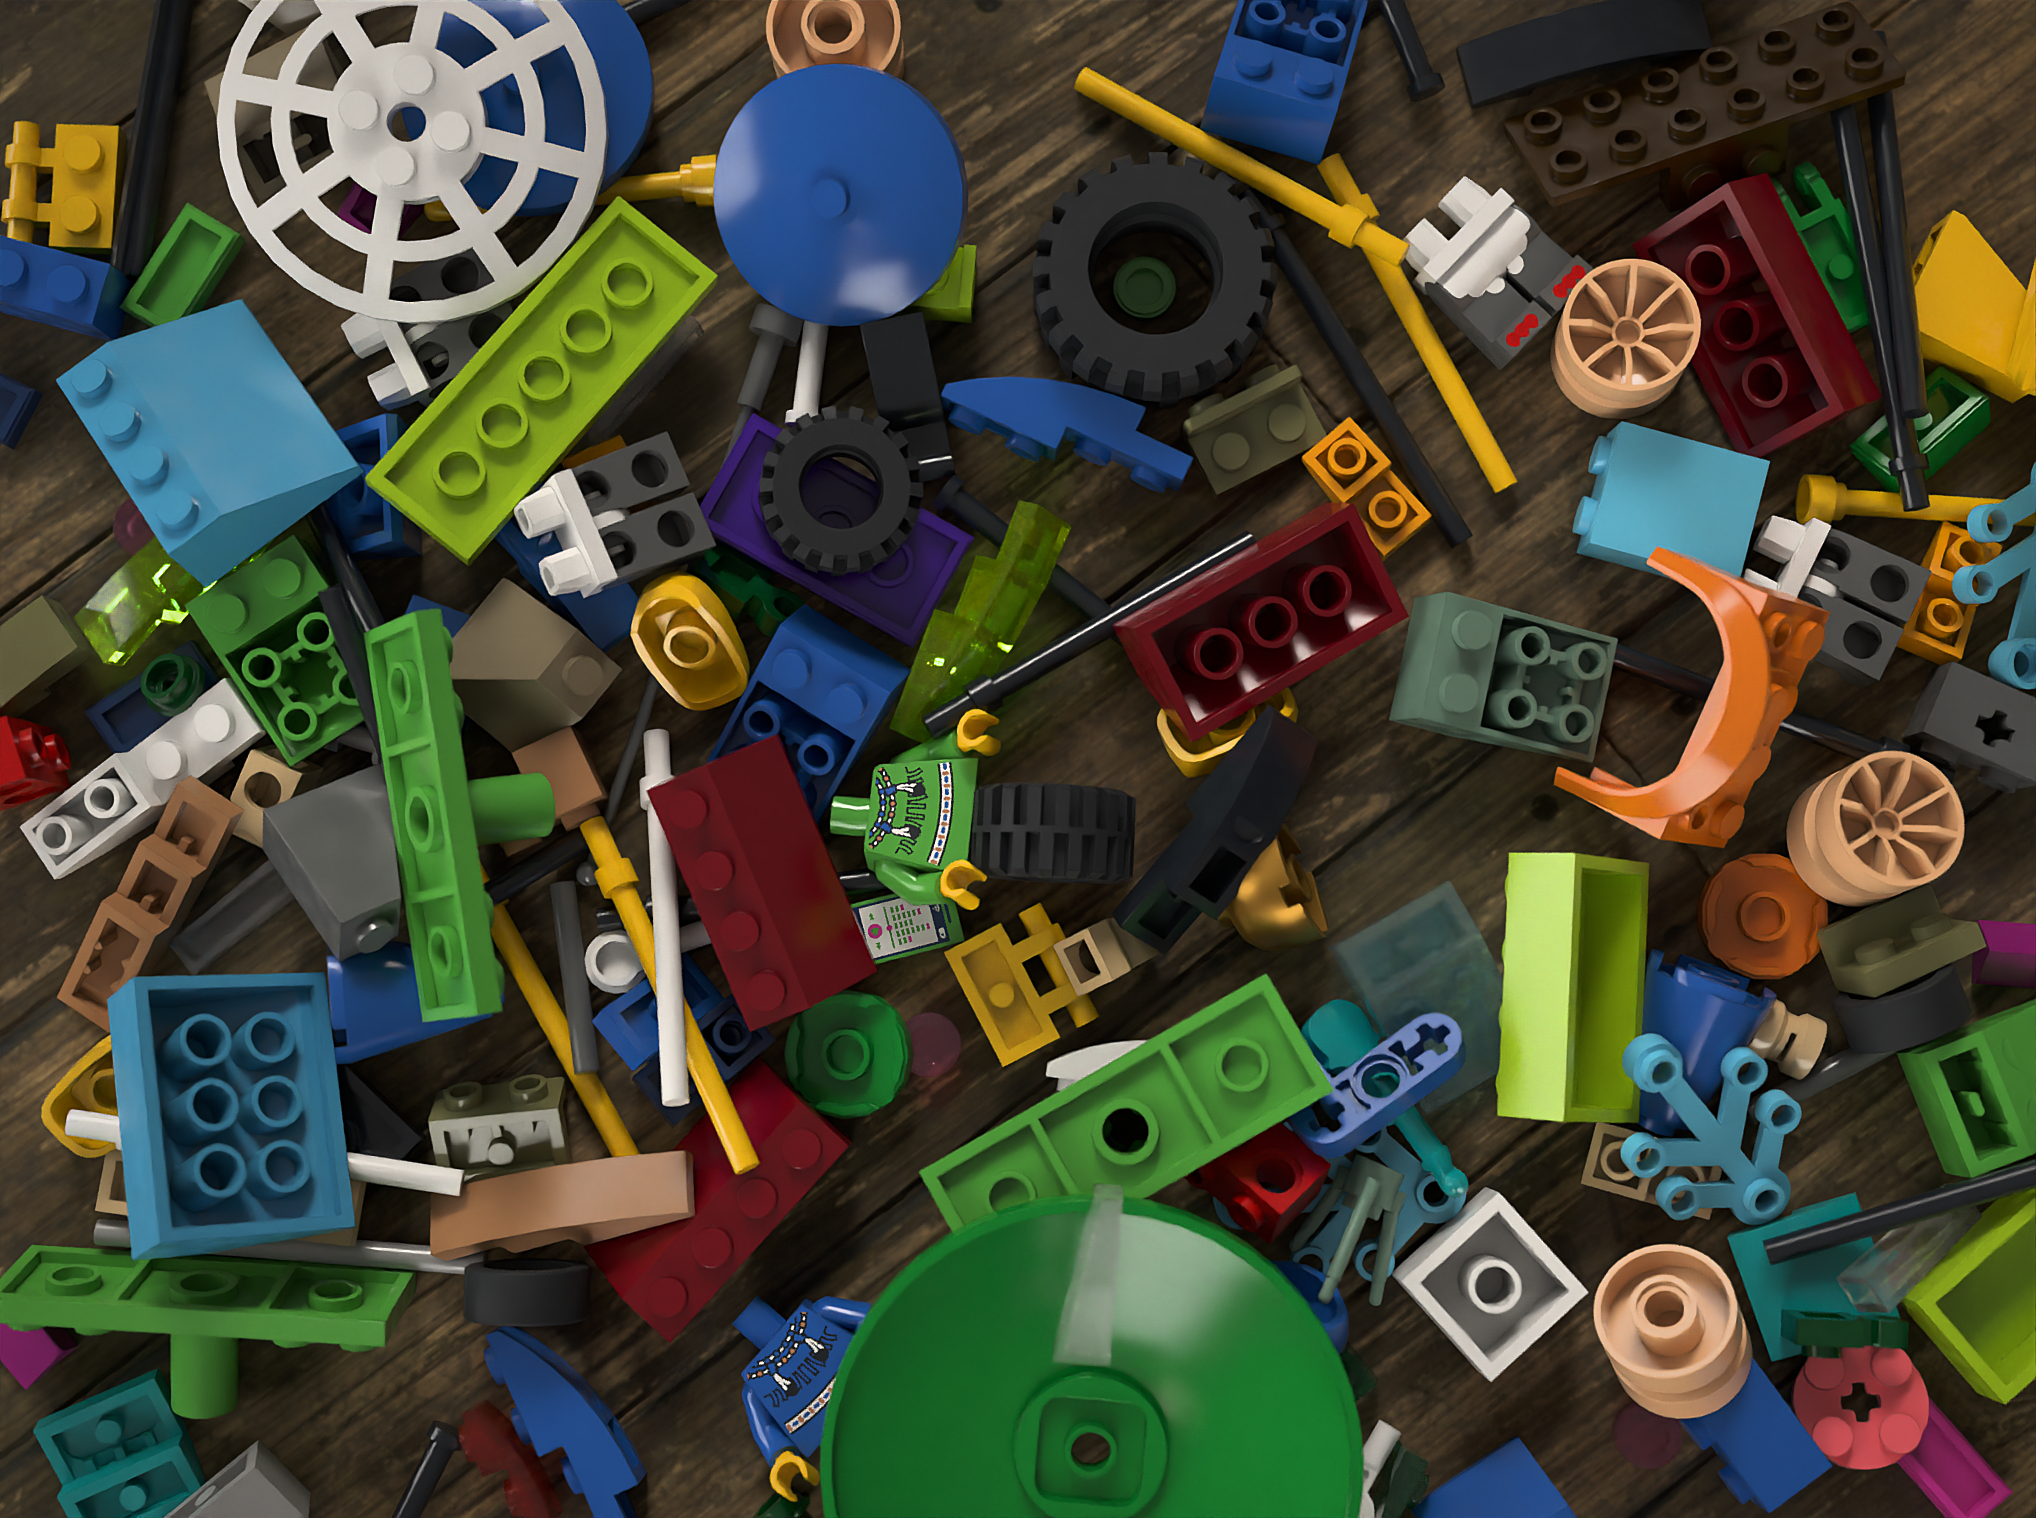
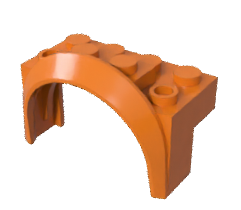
M1657 546L1649 556L1646 564L1688 587L1706 604L1717 623L1722 638L1725 657L1722 668L1682 758L1671 775L1649 786L1637 788L1598 767L1593 768L1589 778L1558 767L1555 772L1554 785L1575 794L1658 839L1725 848L1728 839L1735 835L1743 822L1745 813L1743 806L1754 781L1765 772L1770 762V746L1781 722L1790 715L1795 707L1798 698L1797 686L1805 668L1823 645L1825 639L1824 626L1831 612L1788 593L1754 584L1693 556Z

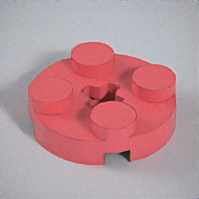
M1864 1346V1348L1843 1347L1842 1358L1809 1356L1797 1373L1792 1385V1412L1827 1459L1841 1467L1855 1470H1871L1891 1465L1917 1447L1927 1425L1929 1398L1924 1380L1912 1364L1909 1356L1901 1349ZM1852 1384H1863L1867 1394L1876 1395L1878 1408L1869 1410L1867 1422L1856 1421V1415L1853 1410H1843L1841 1397L1852 1394Z

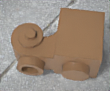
M567 726L512 752L521 774L539 772L547 778L555 800L556 814L554 827L563 823L566 831L580 827L582 823L591 818L601 816L598 806L607 802L609 792L579 730L572 726ZM540 837L499 844L504 849L507 858H513L540 846L543 840Z

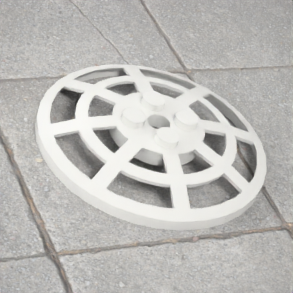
M261 0L250 13L232 46L221 81L217 116L220 160L231 197L249 232L273 262L301 286L338 307L377 320L409 324L450 322L488 312L523 294L547 275L574 245L594 209L603 181L609 132L606 97L596 62L578 26L558 0H532L550 22L516 40L487 11L468 0H314L322 15L313 21L294 43L281 67L278 80L242 74L248 53L264 23L284 0ZM418 6L409 43H392L374 48L356 19L357 16L385 7ZM445 13L454 15L475 27L498 50L463 69L451 57L436 49ZM334 32L351 59L352 64L341 75L333 92L297 84L312 53L327 36ZM564 45L574 62L584 98L586 122L584 152L545 142L546 118L544 100L537 75L530 64ZM512 73L517 80L523 100L525 117L524 136L489 128L488 112L481 94L483 90ZM237 100L272 107L271 129L273 148L280 172L287 186L259 208H257L247 189L238 158L235 132ZM417 107L423 111L426 118L424 132L419 138L410 142L397 140L392 132L393 117L402 108ZM292 111L327 118L328 134L334 153L304 174L299 166L293 146L291 129ZM484 154L518 162L516 172L505 192L490 210L482 215L463 185L476 172ZM539 168L578 178L573 197L554 231L532 256L517 267L495 233L505 226L523 205L536 181ZM350 176L363 188L377 196L371 234L362 232L341 220L318 197ZM441 199L460 230L452 234L430 240H398L404 204H426ZM303 209L309 218L331 237L356 251L368 254L363 294L341 287L310 269L282 244L273 231ZM473 247L495 280L477 291L444 300L418 302L389 300L395 261H435L463 253Z

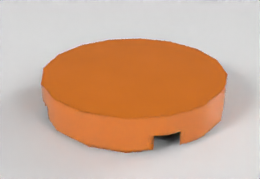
M1747 854L1724 863L1706 881L1697 902V930L1706 951L1723 968L1749 979H1781L1798 971L1819 953L1821 947L1816 933L1819 929L1828 926V904L1826 899L1814 892L1802 880L1790 859L1778 854Z

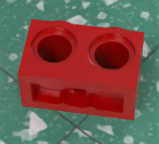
M7 715L0 717V812L71 788L66 770L71 768V757L61 735L54 733L53 729L47 726Z
M1278 1122L1234 1147L1233 1150L1227 1151L1183 1177L1194 1187L1206 1189L1227 1208L1230 1217L1238 1226L1248 1232H1255L1270 1244L1319 1195L1331 1164L1323 1157L1316 1155L1298 1136L1281 1122ZM1259 1183H1272L1278 1186L1283 1193L1269 1192Z

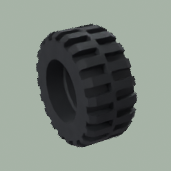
M1149 152L1147 164L1133 165L1132 157L1129 154L1112 159L1110 171L1103 175L1093 168L1079 177L1078 189L1073 194L1064 191L1053 205L1050 222L1043 223L1037 239L1036 258H1034L1033 305L1035 317L1039 318L1041 324L1040 335L1048 351L1055 350L1060 357L1059 367L1071 379L1079 375L1088 382L1087 387L1114 394L1140 405L1141 401H1157L1158 410L1177 407L1178 400L1188 396L1194 402L1210 395L1214 385L1220 381L1227 384L1241 370L1245 359L1248 356H1252L1269 318L1274 304L1272 300L1277 286L1278 265L1272 263L1271 256L1275 245L1270 229L1260 228L1258 219L1261 211L1250 196L1240 201L1234 195L1237 182L1222 171L1214 180L1202 174L1205 162L1186 156L1183 167L1167 164L1168 152ZM1158 232L1177 237L1192 246L1207 263L1213 279L1211 301L1201 318L1183 330L1161 335L1139 333L1113 320L1099 305L1093 284L1096 264L1101 254L1110 245L1132 234Z

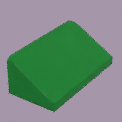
M1940 365L1925 378L1929 413L1924 417L1914 419L1920 454L1928 455L1930 468L1924 471L1925 481L1981 433L1991 421L1989 397L1943 365ZM1885 414L1850 445V451L1888 492L1900 493L1897 476H1890L1888 462L1893 460L1894 456Z

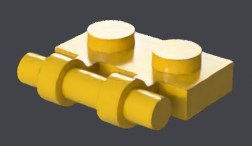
M27 121L15 122L13 144L6 146L5 166L11 169L9 199L2 202L1 221L8 224L7 237L33 244L34 228H49V247L51 249L70 254L111 255L124 182L127 134L119 126L56 124L55 148H40V125ZM38 173L53 174L51 203H36Z
M1041 903L1018 914L1029 935L1028 938L1012 945L1002 924L999 923L944 952L1003 1067L1060 1038L1048 1014L1063 1006H1066L1077 1028L1099 1017L1088 995L1090 992L1079 997L1077 996L1053 945L1063 941L1066 937L1059 923L1051 924ZM1038 954L1056 989L1040 997L1022 964Z

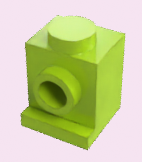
M964 244V248L959 247L953 261L935 286L918 301L897 312V316L922 312L924 319L972 323L977 270V245Z

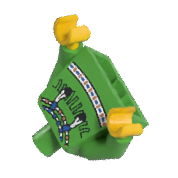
M973 709L965 713L959 721L958 728L893 757L889 764H880L874 767L870 799L846 796L833 797L830 817L831 834L865 837L864 854L868 869L875 872L879 882L910 905L950 904L955 901L968 910H974L979 906L980 899L969 892V885L977 880L986 881L987 876L971 864L974 791L980 789L979 759L970 757L975 750L986 756H994L1001 748V741L989 735L982 736L988 727L997 725L999 719L980 709Z

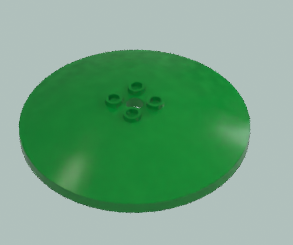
M1078 1194L1048 1197L1009 1206L966 1224L946 1235L918 1255L889 1283L871 1305L853 1334L837 1370L826 1408L821 1439L820 1483L825 1518H1359L1363 1496L1364 1454L1361 1425L1353 1391L1335 1345L1320 1318L1301 1292L1273 1263L1248 1243L1220 1226L1181 1209L1150 1200L1118 1195ZM1084 1433H1097L1108 1441L1110 1448L1104 1459L1096 1463H1086L1074 1455L1071 1448L1077 1437Z

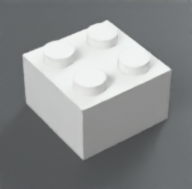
M1487 1187L1483 1188L1456 1216L1448 1220L1391 1273L1474 1368L1489 1381L1494 1380L1588 1293L1583 1285L1499 1192Z

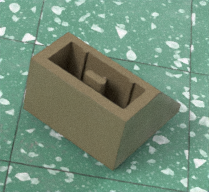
M308 27L246 59L242 74L278 80L281 67L290 50ZM326 39L310 56L297 84L333 92L336 83L344 71ZM224 71L204 82L216 117L218 116L220 87ZM237 100L235 132L238 158L244 175L261 201L287 186L280 172L273 148L271 129L272 107ZM292 111L291 129L293 146L299 166L304 174L334 153L328 134L327 118Z

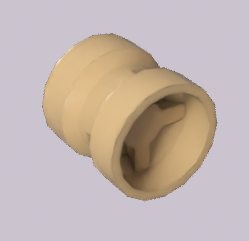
M1776 1000L1772 1011L1747 1047L1762 1059L1766 1058L1777 1063L1780 1072L1800 1080L1810 1072L1820 1055L1826 1038L1827 1024L1825 1021L1808 1013L1796 1016L1787 1012L1784 1003Z

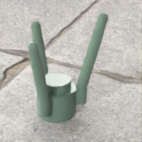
M1356 1154L1351 1168L1340 1164L1332 1185L1289 1243L1291 1251L1297 1252L1300 1250L1343 1193L1347 1192L1342 1205L1354 1211L1318 1295V1299L1322 1304L1330 1303L1367 1216L1378 1221L1384 1209L1369 1302L1373 1306H1378L1381 1304L1398 1215L1407 1194L1398 1191L1405 1175L1359 1154Z

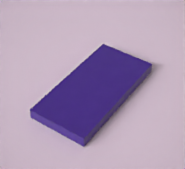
M752 413L700 505L713 538L913 649L974 537L920 507L919 515L909 537L899 547L895 555L885 563L881 562L873 566L872 570L862 574H858V571L846 573L845 577L831 576V572L818 570V573L805 569L803 563L796 559L792 561L782 553L781 546L776 540H772L766 529V522L760 508V478L767 451L770 452L775 445V438L781 433L782 429ZM834 458L822 460L811 467L802 484V499L806 510L816 521L831 528L849 529L863 524L870 518L878 504L879 489L877 482Z

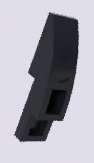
M1269 704L1185 803L1194 815L1192 820L1111 913L1119 927L1166 955L1202 912L1217 920L1238 894L1243 879L1260 854L1273 842L1308 772L1318 743L1317 739Z

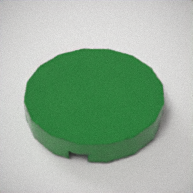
M856 989L840 991L804 1010L802 1014H798L789 1028L784 1051L788 1077L796 1091L800 1090L803 1097L818 1112L841 1119L871 1115L895 1101L909 1080L914 1058L910 1030L898 1010L880 996Z

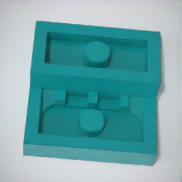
M1856 1192L1792 1210V1215L1728 1234V1242L1772 1362L1801 1354V1345H1796L1781 1336V1309L1847 1312L1851 1315H1890L1901 1318L1872 1236L1773 1266L1770 1265L1763 1240L1862 1211Z
M159 1368L44 1417L37 1422L33 1430L63 1485L57 1499L68 1518H164L206 1483L198 1455L183 1417L174 1413L171 1409V1391Z

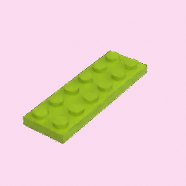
M618 195L365 477L367 485L467 566H470L514 516V508L520 501L536 491L717 285L718 275Z

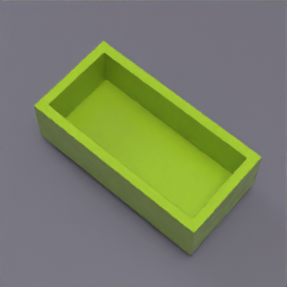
M1509 853L1508 874L1505 880V895L1507 898L1506 932L1502 945L1504 977L1503 999L1499 1011L1501 1044L1500 1067L1496 1077V1090L1498 1093L1497 1116L1561 1122L1639 1123L1640 1087L1625 1074L1622 1058L1630 1042L1642 1035L1649 863L1578 853Z
M2036 1188L1996 1200L1892 1292L1894 1298L1978 1394L2004 1405L2036 1378Z

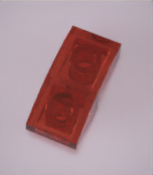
M488 1400L475 1403L464 1411L462 1416L465 1424L459 1426V1438L464 1455L469 1463L477 1461L482 1477L504 1469L508 1470L510 1478L504 1480L503 1486L507 1505L513 1517L558 1518L563 1510L551 1480L531 1445H525L521 1441L513 1423Z

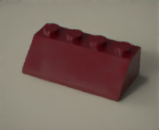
M1768 173L1726 183L1632 244L1639 259L1657 263L1671 270L1684 281L1692 292L1700 313L1701 330L1698 345L1691 358V362L1738 453L1761 459L1836 423L1882 398Z
M1324 503L1117 621L1112 626L1141 682L1186 739L1193 743L1406 619L1409 615L1354 503Z
M778 733L664 780L646 790L750 1032L806 1010L879 970Z
M758 1056L727 1090L760 1164L747 1172L736 1175L707 1112L671 1151L686 1150L693 1154L695 1216L584 1246V1249L619 1296L669 1343L681 1333L853 1143L824 1114L814 1109L809 1104L810 1102L799 1091H796L761 1056Z

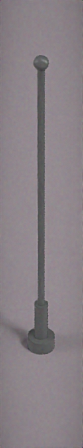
M757 304L749 326V330L758 335L759 339L736 403L742 408L723 464L754 411H761L783 345L796 346L804 325L803 319L772 305ZM698 561L689 563L686 569V573H690L692 567ZM652 673L645 688L609 794V799L602 814L609 831L614 822L660 687V683ZM591 851L587 861L581 863L576 870L578 881L585 886L597 884L594 873L598 867Z

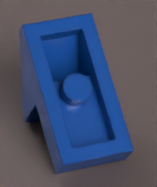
M687 952L681 954L683 994L697 1022L725 998ZM646 978L605 1007L592 1020V1023L632 1071L636 1070L646 1061L651 1062L660 1055L657 998L648 978Z

